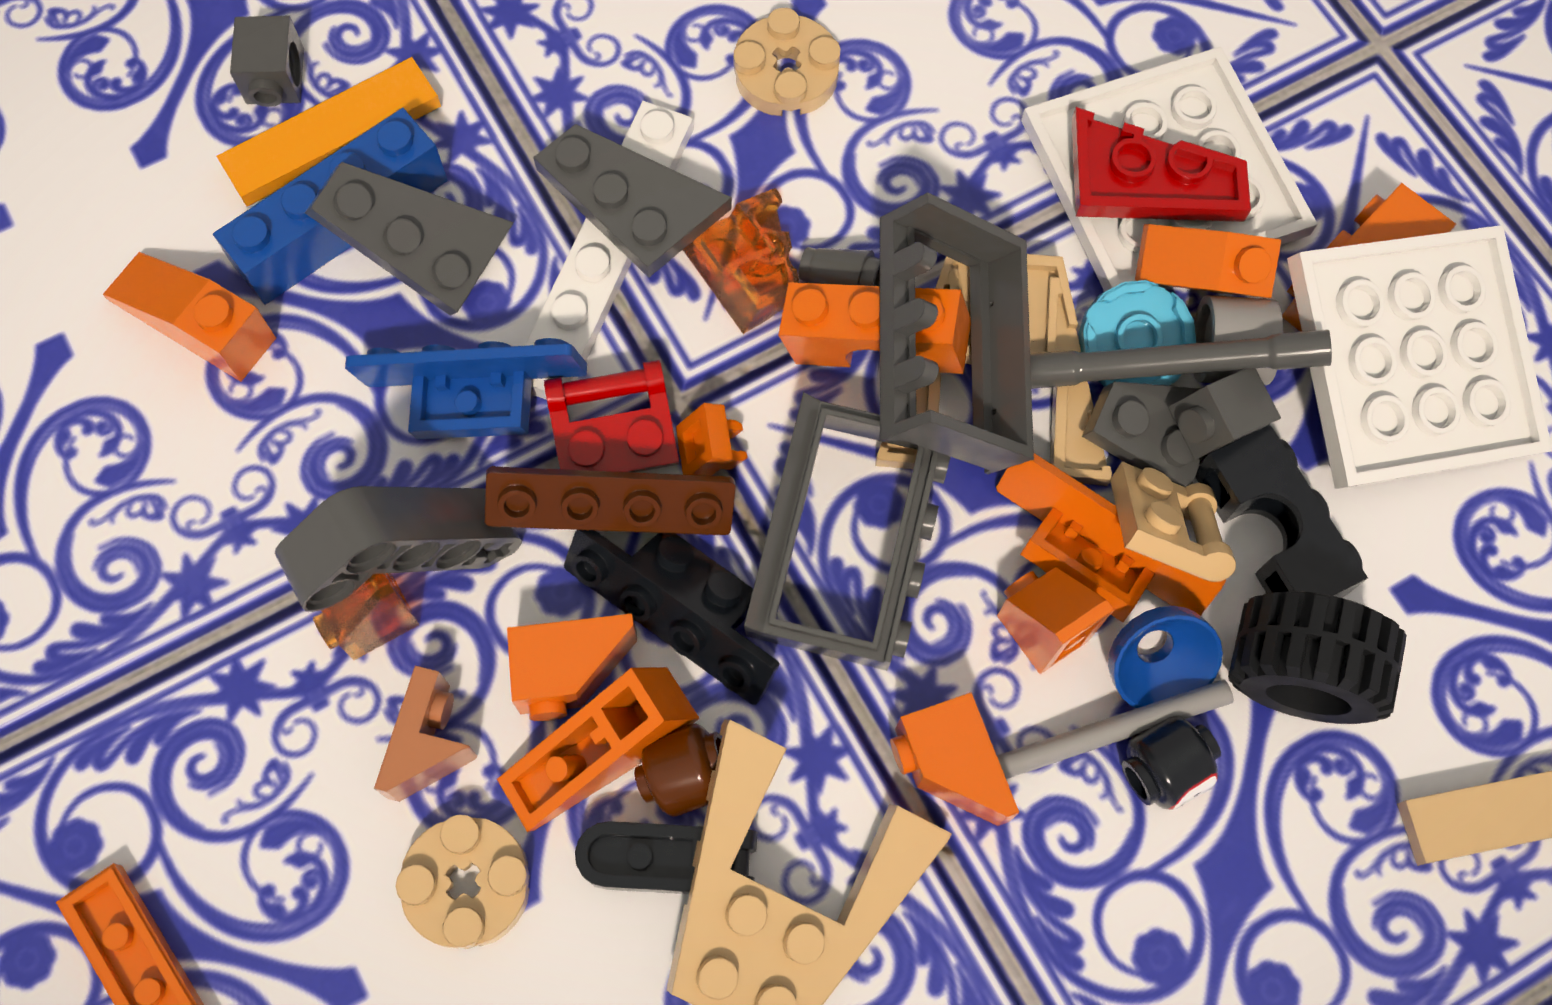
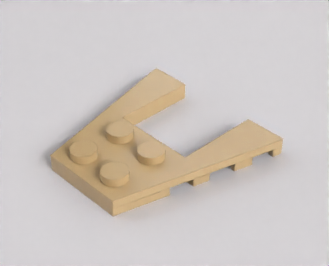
M1027 254L1030 354L1070 350L1081 352L1076 331L1078 322L1063 257ZM946 256L935 289L961 290L971 318L970 267ZM971 327L965 364H972ZM938 373L936 380L932 384L916 390V415L928 410L939 413L941 373ZM1081 382L1075 386L1053 387L1050 463L1082 484L1107 486L1111 482L1112 472L1111 467L1106 464L1104 450L1082 437L1094 409L1088 382ZM882 442L877 453L875 466L913 469L918 450Z
M724 719L720 730L722 739L716 768L712 770L706 800L709 802L701 840H697L692 864L695 869L687 905L684 904L666 990L671 995L692 1005H823L950 839L952 833L898 805L889 804L837 922L731 870V867L787 748L732 720Z

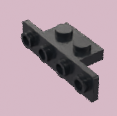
M595 530L575 531L564 562L566 571L625 614H632L634 621L647 628L673 647L676 652L687 657L720 681L727 689L735 692L750 704L756 705L763 698L779 668V662L736 631V628L746 619L753 592L751 586L676 533H658L631 556Z

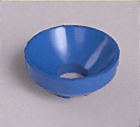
M1157 607L1133 618L1116 636L1109 651L1108 668L1110 677L1122 699L1132 707L1140 708L1211 684L1221 667L1223 656L1222 644L1215 629L1198 613L1185 607ZM1157 630L1167 632V640L1160 650L1146 655L1137 652L1138 644L1146 634Z

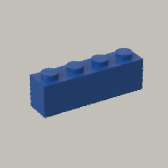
M404 108L399 109L212 233L233 267L264 305L352 247L305 214V211L335 167L341 162L429 193L448 181L435 143Z

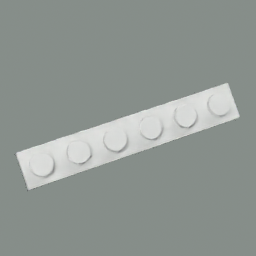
M642 101L622 142V146L675 170L693 133V117ZM587 218L524 345H534L536 340L543 338L561 339L573 345L585 361L632 263ZM562 377V382L575 381L578 377ZM553 378L532 379L531 394L547 400L544 380Z

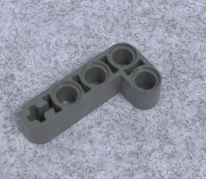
M358 486L339 491L323 501L278 544L274 554L301 607L307 612H315L332 607L343 601L373 574L486 568L515 553L521 546L522 541L514 527H491L486 525V489Z

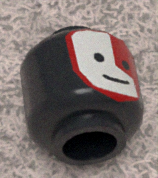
M1173 716L1133 736L1128 741L1126 748L1127 759L1122 761L1121 765L1130 787L1144 804L1150 806L1155 803L1163 809L1174 810L1215 786L1218 779V769L1215 760L1221 757V750L1212 733L1204 725L1199 724L1194 727L1182 717Z

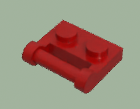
M660 360L643 362V369L563 383L561 377L544 380L560 469L635 473L679 464ZM648 391L651 408L570 422L568 405Z

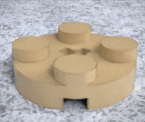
M790 8L775 9L769 14L768 18L761 19L748 27L738 39L733 55L738 90L751 106L769 115L782 116V110L794 111L800 109V115L813 112L830 99L837 87L841 52L839 43L816 21L798 16ZM783 58L793 59L796 61L798 69L793 70L787 67L781 72L776 69L777 60Z
M455 815L444 822L430 827L415 840L402 862L401 872L397 877L395 887L397 895L401 899L403 912L407 920L420 935L443 947L469 949L496 942L516 925L528 904L530 875L523 848L507 830L487 819L472 818L468 815ZM472 865L477 866L480 872L476 876L475 882L481 888L480 891L473 898L463 893L455 900L449 892L454 885L452 879H450L451 874L457 868L466 871Z

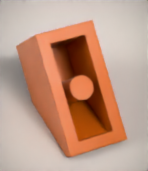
M1144 224L1135 281L1147 280L1165 286L1237 296L1272 298L1281 240L1225 231Z
M1055 567L1039 578L1034 571H1031L1012 583L1004 591L1008 599L1004 602L997 617L1038 673L1042 674L1088 643L1114 609L1105 598Z
M623 614L508 627L507 638L513 704L520 715L529 714V719L533 721L561 719L567 716V709L583 707L637 642L633 615Z
M972 692L900 717L895 728L897 737L891 738L890 744L900 772L903 775L911 772L917 788L996 826L1010 822L1019 814Z

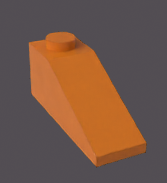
M141 252L137 253L103 293V296L113 304L242 382L276 340L274 333L257 307L208 278Z
M667 667L630 668L498 777L497 781L526 831H535L641 764L642 751L645 747L678 728L695 723L700 718Z

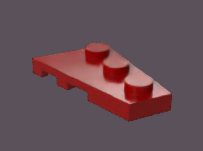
M1078 107L1075 108L1072 117L1076 217L1244 222L1251 211L1246 160L1183 140L1173 145L1144 136L1145 128L1125 122L1123 127L1119 128L1094 120V112Z

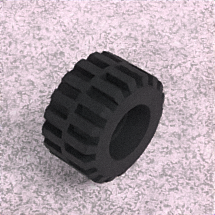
M1287 591L1266 593L1254 596L1247 603H1244L1228 679L1233 683V687L1253 701L1291 716L1335 724L1375 722L1390 717L1394 711L1407 635L1394 620L1374 609L1351 600L1312 592Z

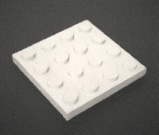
M1221 46L1024 109L1021 122L1104 292L1123 282L1135 281L1144 224L1225 231L1280 239L1281 245L1310 236L1318 225ZM1078 107L1094 112V120L1119 128L1123 127L1124 122L1145 128L1144 136L1173 145L1183 140L1246 160L1251 211L1244 222L1076 217L1072 117L1075 108Z
M1503 225L1304 251L1287 258L1302 331L1326 329L1330 331L1332 347L1331 366L1310 367L1335 489L1552 451Z

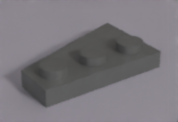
M577 124L573 125L533 157L536 170L648 278L732 209V197Z
M344 162L335 167L305 211V214L450 316L459 311L514 223Z

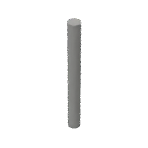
M1223 679L997 755L1005 778L1008 779L1133 737L1170 717L1178 716L1187 719L1232 704L1234 702L1233 694L1229 684Z

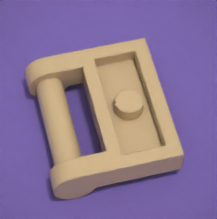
M1121 462L1110 481L1125 548L1207 581L1218 582L1229 578L1236 569V561L1230 546L1224 543L1221 538L1214 515L1217 510V500L1212 488L1202 483H1194L1183 487L1172 482L1169 477L1156 469L1144 468L1142 470ZM1184 518L1191 521L1197 543L1190 541Z

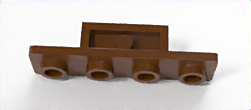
M491 466L486 471L485 523L491 527L728 535L731 532L736 486L734 479L726 476Z

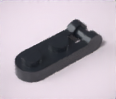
M615 821L597 823L586 829L578 839L575 849L576 866L585 880L594 887L606 890L689 894L695 869L692 866L697 840H701L703 826ZM748 830L731 867V870L755 881V877L749 876L750 853L756 852L757 831Z

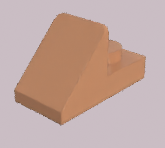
M416 665L414 667L374 789L387 799L400 802L469 764L478 756L466 744L434 736L436 729L443 730L446 727L454 702L453 693L448 692L450 685L439 671Z

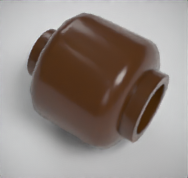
M697 723L689 724L670 732L645 747L642 751V765L635 767L634 770L635 781L643 800L646 803L655 801L664 813L672 817L707 806L709 801L706 800L711 773L716 768L722 739L720 734L717 732L709 734L704 727Z

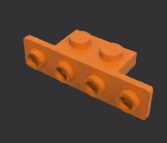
M1035 453L1033 460L1007 468L996 486L998 493L1043 521L1020 555L1046 573L1057 567L1105 598L1114 609L1110 615L1121 622H1124L1134 609L1145 589L1171 606L1185 607L1201 616L1226 582V579L1218 582L1204 580L1125 548L1116 505Z

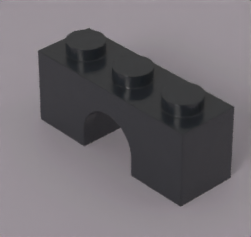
M1270 424L1209 453L1199 466L1195 478L1198 483L1206 484L1212 488L1217 500L1216 512L1222 522L1226 523L1243 514H1259L1270 519L1281 532L1283 551L1274 555L1255 573L1266 593L1299 591L1342 598L1368 579L1362 569L1363 564L1359 552L1352 543L1342 538L1330 519V511L1325 499L1317 490L1311 489L1297 467V458L1293 449L1285 440L1279 439Z

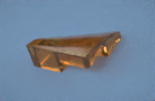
M776 188L737 203L729 217L715 222L683 249L743 334L784 308L788 282L799 283L797 269L789 259V252L792 248L789 232L781 231L777 210L782 203V198Z

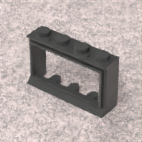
M926 193L880 217V441H907L984 468V473L991 474L1034 459L1026 240L937 196ZM937 252L970 267L973 425L933 410L916 415V390L932 384L938 376L939 367L933 360L916 356V333L934 324L938 316V309L935 304L921 298L915 299V277L933 268L937 260Z
M803 392L744 624L745 634L747 637L887 671L892 655L904 658L912 622L902 620L901 616L906 596L917 599L926 563L914 561L919 538L931 541L939 506L928 503L932 482L944 484L950 456L907 441H882L918 451L873 642L776 619L823 428L880 441L879 414L823 402Z

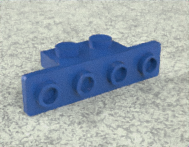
M543 338L536 340L534 345L511 346L503 342L487 341L480 343L478 348L456 350L450 346L433 344L424 346L421 352L400 353L390 348H372L367 351V355L346 356L345 369L368 387L412 385L408 432L416 439L528 434L532 379L586 376L587 362L574 346L568 342L556 338Z

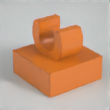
M703 403L676 426L683 475L712 476L720 469H733L748 458L746 451L731 449L730 439H733L742 432L743 426L736 420H727L724 405Z

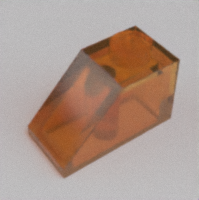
M392 573L373 574L346 599L332 607L321 610L322 613L313 617V621L330 649L340 646L353 660L362 657L420 625Z

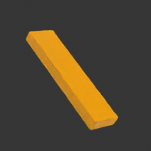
M410 57L216 157L246 207L273 194L399 109L404 108L416 120L440 108L441 104L438 95L413 57Z

